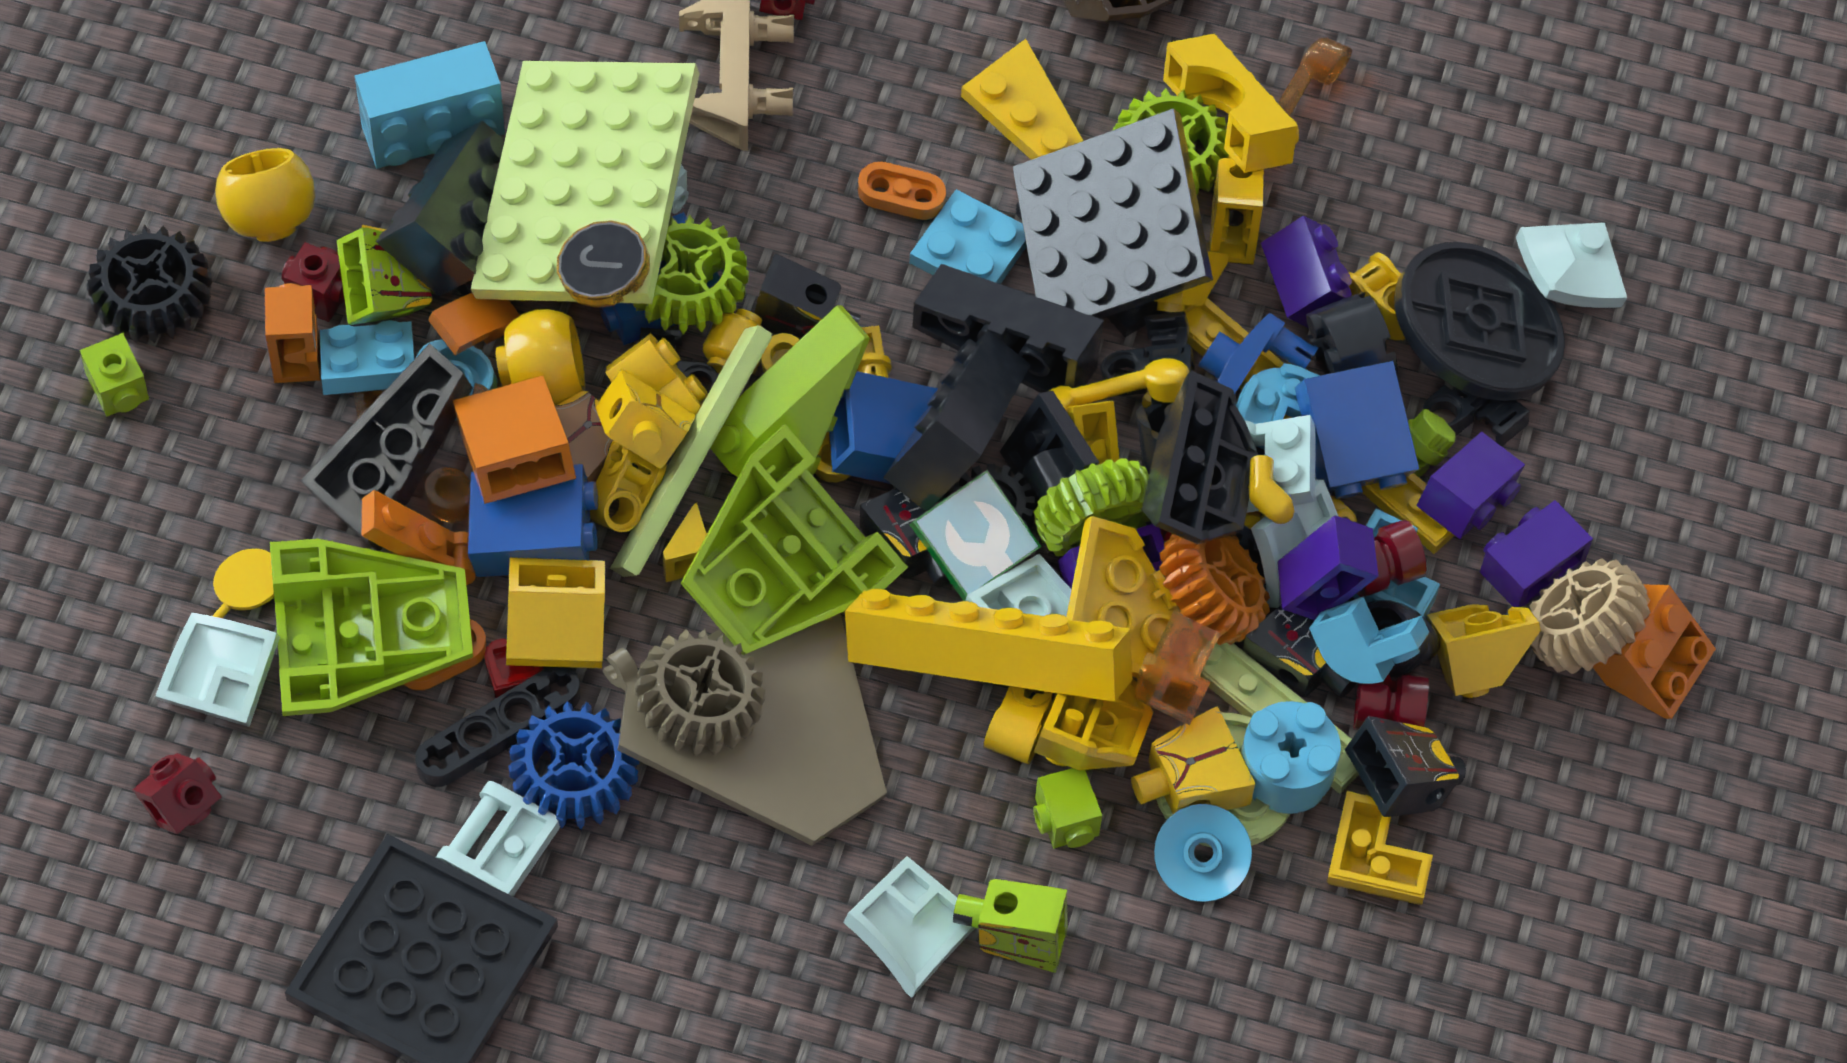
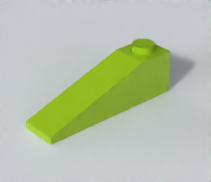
M837 305L737 399L710 449L728 471L738 477L749 456L786 424L816 459L807 468L813 476L822 458L818 453L827 432L833 431L838 417L834 416L842 393L844 390L850 389L870 337L843 306Z

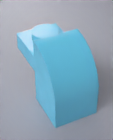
M1364 597L1322 611L1309 628L1322 657L1331 669L1350 681L1363 684L1384 681L1396 663L1409 660L1420 652L1419 647L1429 634L1422 615L1378 630Z

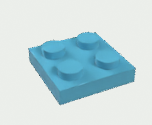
M956 189L911 251L909 263L931 275H934L939 266L944 264L1001 284L1027 247L1023 223Z
M389 320L380 322L377 325L355 327L338 325L331 329L320 330L323 395L387 389L415 359L412 322Z

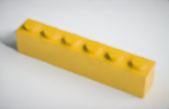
M884 589L864 590L845 610L848 662L1113 702L1119 698L1132 682L1131 629L1116 627L1107 621L1082 622L1068 620L1067 617L1060 614L1040 616L1023 613L1017 608H1002L999 610L978 607L976 603L969 601L957 603L935 601L927 595H915L912 597L893 595Z

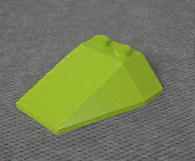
M786 424L749 456L681 581L682 586L734 646L741 643L742 655L844 612L864 590L885 589L908 568L878 532L865 537L812 476L807 468L816 459Z
M318 538L270 542L277 634L280 636L278 654L283 716L333 712L473 657L464 568Z

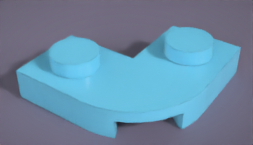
M1286 363L1280 368L1263 370L1253 375L1245 384L1236 407L1245 421H1251L1255 424L1282 420L1285 415L1292 418L1300 417L1301 413L1295 387L1304 379L1320 375ZM1263 445V446H1257V447H1259V448L1265 450V445Z

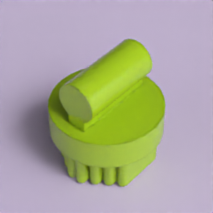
M1423 409L1415 419L1408 420L1419 469L1414 474L1418 477L1422 476L1429 469L1430 465L1437 466L1448 455L1447 450L1455 443V432L1442 417L1435 415L1428 409Z

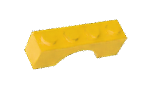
M1215 34L1167 43L1164 82L1177 96L1184 89L1188 99L1193 100L1201 95L1204 105L1215 104L1216 108L1229 114L1224 150L1244 173L1293 163L1295 144L1299 140V130L1295 120L1282 109L1274 97L1262 87L1254 75L1242 65L1233 52Z

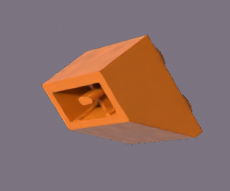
M1643 584L1650 599L1648 608L1651 612L1644 619L1646 627L1641 631L1635 632L1636 641L1621 648L1622 654H1613L1608 658L1607 664L1598 662L1593 666V669L1606 686L1665 719H1672L1716 648L1670 585Z

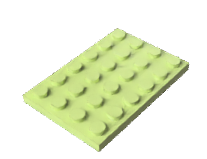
M523 61L488 211L487 223L483 233V252L478 256L476 274H474L471 291L476 299L652 304L700 74L696 63ZM613 222L625 225L638 234L644 247V261L637 276L625 288L610 295L590 297L578 294L565 285L559 273V257L565 244L578 231L593 224Z

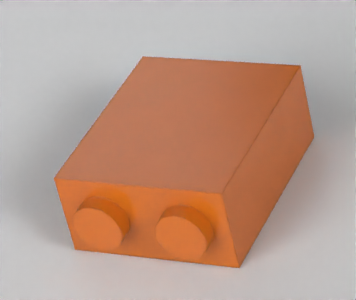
M544 376L453 400L461 438L484 504L576 479L569 442Z

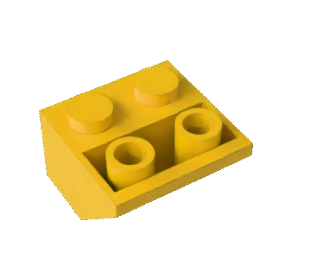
M510 557L506 665L602 668L605 561Z

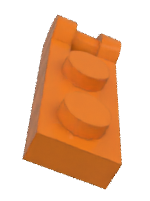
M376 490L362 498V537L397 555L464 568L466 585L471 584L475 580L476 573L468 556V532H453Z

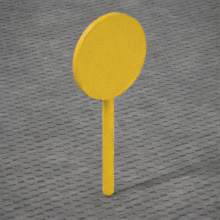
M246 549L224 560L217 569L213 581L214 591L223 604L214 613L213 617L223 619L231 608L235 610H251L273 599L274 591L270 552L263 549Z

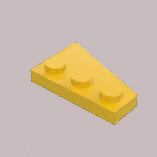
M1026 38L962 86L961 97L1031 160L1083 141Z

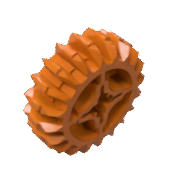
M1172 534L1170 539L1164 543V549L1159 553L1162 561L1159 569L1166 577L1163 585L1172 595L1171 602L1176 603L1181 610L1180 616H1185L1190 621L1193 630L1200 629L1202 636L1206 640L1213 639L1219 645L1224 643L1232 645L1237 641H1243L1248 633L1258 628L1259 623L1270 612L1267 603L1270 596L1263 587L1265 578L1257 570L1258 563L1252 561L1249 556V549L1244 550L1239 544V539L1236 535L1195 544Z

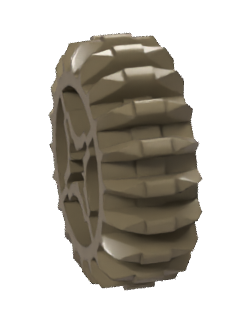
M687 629L680 634L678 640L668 635L662 641L661 647L654 645L645 661L640 665L638 671L639 679H637L635 684V695L639 697L637 712L647 714L644 721L646 728H660L657 735L659 742L668 737L675 740L676 752L684 744L692 746L695 756L702 752L704 746H707L714 756L721 751L723 744L732 750L738 745L740 738L746 739L750 736L755 723L759 722L763 713L762 705L766 698V690L761 688L763 672L753 671L755 656L744 658L740 656L742 653L741 643L731 648L725 645L726 639L724 634L719 636L716 641L709 639L706 629L699 633L697 639H694ZM705 683L706 686L700 697V700L696 702L695 697L697 695V692L699 691L701 684Z

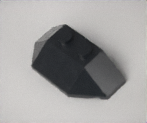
M1193 371L1187 374L1158 434L1142 511L1156 527L1195 544H1201L1235 535L1243 530L1249 502L1250 459L1258 456V452L1247 424L1235 405L1237 399L1233 389Z

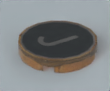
M613 220L593 222L578 229L564 242L557 256V274L565 291L579 304L595 308L613 306L624 301L623 296L629 294L632 290L635 293L643 286L650 271V254L640 233L628 224Z

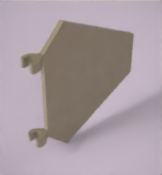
M840 613L750 653L740 655L742 658L755 656L753 671L763 672L761 688L766 690V698L762 705L763 713L759 722L755 723L750 736L746 739L740 738L738 745L732 750L723 744L721 751L715 756L707 746H704L702 752L695 756L692 746L684 744L676 752L675 740L671 737L659 742L657 735L660 728H646L644 721L647 714L637 712L639 697L635 695V684L637 679H639V675L632 656L622 647L607 657L610 665L603 669L604 675L614 686L625 691L617 750L782 832L813 846L884 799L887 794L853 662H848L847 637ZM718 629L708 637L716 641L724 633L721 629ZM725 635V645L730 648L733 647L734 644ZM705 683L701 684L699 691L697 692V695L695 697L696 702L700 700V697L706 686Z

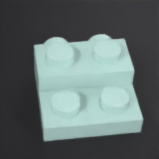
M1037 554L967 595L965 601L976 603L978 607L998 610L1002 608H1017L1026 614L1040 616L1060 614L1066 617L1071 588L1040 554Z

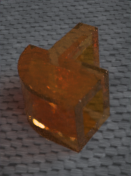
M1173 611L1154 653L1147 652L1136 684L1137 699L1190 726L1210 684V681L1200 677L1220 633Z

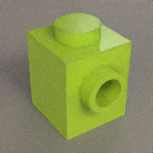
M123 333L80 350L86 376L106 417L117 412L131 411L140 403L149 400L144 375Z
M1071 768L1037 778L1035 794L1037 805L1033 807L1034 817L1039 832L1041 834L1048 833L1053 849L1065 845L1070 848L1080 847L1091 842L1094 837L1099 836L1102 813L1085 770Z

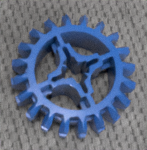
M567 701L563 707L564 712L557 714L548 705L545 710V720L532 715L529 720L530 730L519 729L516 735L518 744L512 745L510 749V759L513 762L509 765V777L515 780L513 783L514 793L524 797L523 802L526 805L531 803L538 805V813L541 815H545L548 811L555 814L561 829L567 823V819H575L576 825L582 829L585 825V817L592 816L594 821L601 824L604 820V809L617 815L620 810L619 800L629 801L632 796V787L630 785H635L638 782L639 775L635 767L639 765V761L617 750L621 718L609 722L610 714L606 708L593 715L591 705L588 702L582 706L581 711H573L572 704ZM547 750L551 755L552 763L547 766L548 772L540 777L535 767L540 756ZM608 753L613 760V765L608 775L602 780L598 776L597 766L601 763L600 757Z

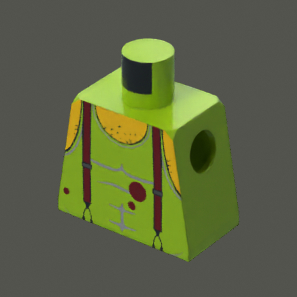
M362 227L336 240L347 322L350 325L410 315L429 306L432 301L431 294H435L375 242L383 231Z
M993 879L989 882L985 899L963 894L958 895L953 913V923L979 928V947L986 953L1056 973L1068 930L1067 890Z

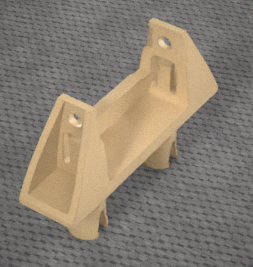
M700 0L679 11L680 32L692 30L702 31L705 35L720 36V89H722V93L702 94L699 98H695L690 124L738 149L748 151V119H753V115L793 116V88L758 89L753 88V84H749L750 46H754V42L758 41L794 43V15H754V11H750V0Z

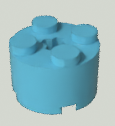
M1279 702L1257 711L1250 719L1245 732L1241 755L1255 781L1252 798L1254 800L1257 798L1269 805L1270 810L1285 814L1309 810L1322 800V797L1328 792L1333 783L1341 752V742L1336 727L1326 716L1324 709L1320 705L1313 702Z

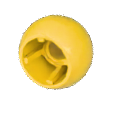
M264 149L234 158L221 168L216 181V202L222 218L238 234L256 237L259 241L269 242L290 236L296 231V226L308 219L314 206L315 189L311 172L304 161L288 149Z
M541 309L524 313L511 321L505 328V346L496 347L497 368L502 386L544 376L555 406L576 393L585 391L582 352L576 326L571 316L555 310Z

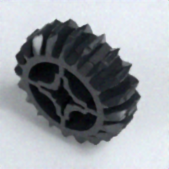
M144 224L141 234L133 236L126 229L124 234L125 240L120 242L110 237L108 243L109 250L97 249V263L90 264L88 271L90 279L87 280V291L91 297L92 310L96 315H99L100 322L105 328L113 326V330L117 335L130 332L131 339L135 343L143 335H149L150 340L155 344L158 334L166 332L170 338L174 339L176 334L175 328L179 326L190 331V326L192 325L191 318L202 319L203 305L209 304L211 298L212 276L211 272L208 271L207 258L203 253L199 252V247L195 244L194 240L186 242L185 236L182 235L181 231L169 237V232L164 226L154 234ZM175 269L185 276L182 286L174 283L172 273ZM118 282L126 286L127 296L124 300L114 292Z

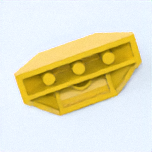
M1133 678L1132 682L1115 702L1057 693L1034 752L1045 756L1048 761L1055 765L1069 766L1077 770L1133 766L1152 718L1153 710L1139 684Z

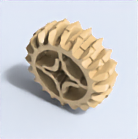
M1603 558L1597 560L1593 565L1586 561L1575 571L1569 568L1567 574L1562 578H1553L1554 584L1548 589L1539 591L1541 598L1529 605L1533 615L1539 621L1541 630L1531 644L1532 650L1540 661H1544L1547 667H1553L1557 673L1567 670L1571 674L1576 673L1581 667L1590 671L1596 663L1602 662L1607 664L1610 656L1615 653L1622 654L1621 648L1627 643H1634L1636 641L1635 632L1641 631L1646 627L1644 619L1651 613L1648 608L1650 599L1647 595V590L1637 574L1631 571L1627 565L1622 566L1617 559L1607 563Z

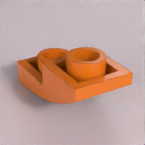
M470 293L432 311L428 321L456 356L483 340L488 344L503 336L505 328L511 321L519 317L520 314L509 300L476 299L473 293Z

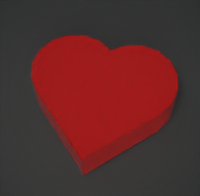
M505 638L492 641L486 647L484 653L485 665L495 698L544 670V666L506 665L507 639Z

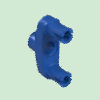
M1269 313L1255 326L1241 344L1219 332L1198 366L1217 378L1216 382L1233 389L1235 394L1262 351L1266 353L1269 349L1290 364L1305 369L1318 350V347L1309 344L1283 327L1285 322Z

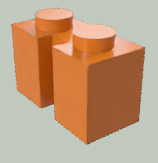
M289 283L279 287L265 288V336L274 383L321 381L320 333L315 314L312 286H300Z

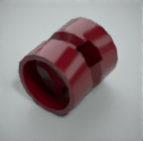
M1405 519L1378 529L1377 536L1374 537L1378 577L1356 594L1360 597H1366L1388 589L1391 580L1399 586L1425 577L1427 567L1424 550L1415 528L1409 521Z
M1388 674L1385 680L1379 683H1358L1353 729L1359 730L1368 716L1424 727L1428 703L1429 678L1401 675L1396 681H1393Z

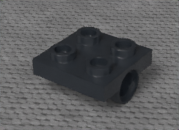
M1054 391L1043 392L1037 395L1000 450L1001 455L1008 466L1011 467L1014 475L1019 471L1024 475V485L1029 483L1032 487V496H1035V508L1038 506V500L1047 495L1046 491L1050 487L1060 484L1061 478L1072 476L1076 470L1082 471L1089 468L1092 463L1095 465L1099 464L1098 459Z

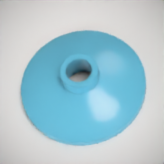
M1210 804L1191 805L1175 812L1161 827L1155 842V863L1165 884L1178 895L1194 901H1213L1233 892L1245 879L1252 859L1251 841L1243 824L1229 811ZM1200 843H1207L1213 849V856L1207 862H1201L1195 857V848Z

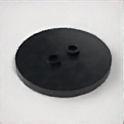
M1444 242L1420 251L1401 273L1394 295L1395 312L1401 331L1421 361L1452 386L1485 399L1517 400L1539 391L1558 370L1565 348L1564 331L1559 314L1553 302L1545 298L1540 292L1531 275L1511 259L1476 244Z

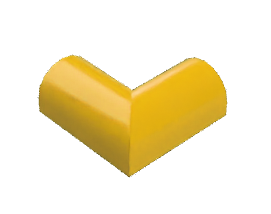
M1347 791L1327 883L1422 905L1433 855L1386 845L1391 817L1382 816L1372 796Z

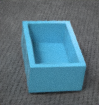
M485 41L354 75L361 125L376 169L388 165L398 166L414 158L436 154L445 140L482 120L497 134H505L501 84Z

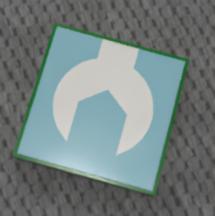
M987 470L909 524L963 601L966 600L968 594L1001 576L1041 548V545Z

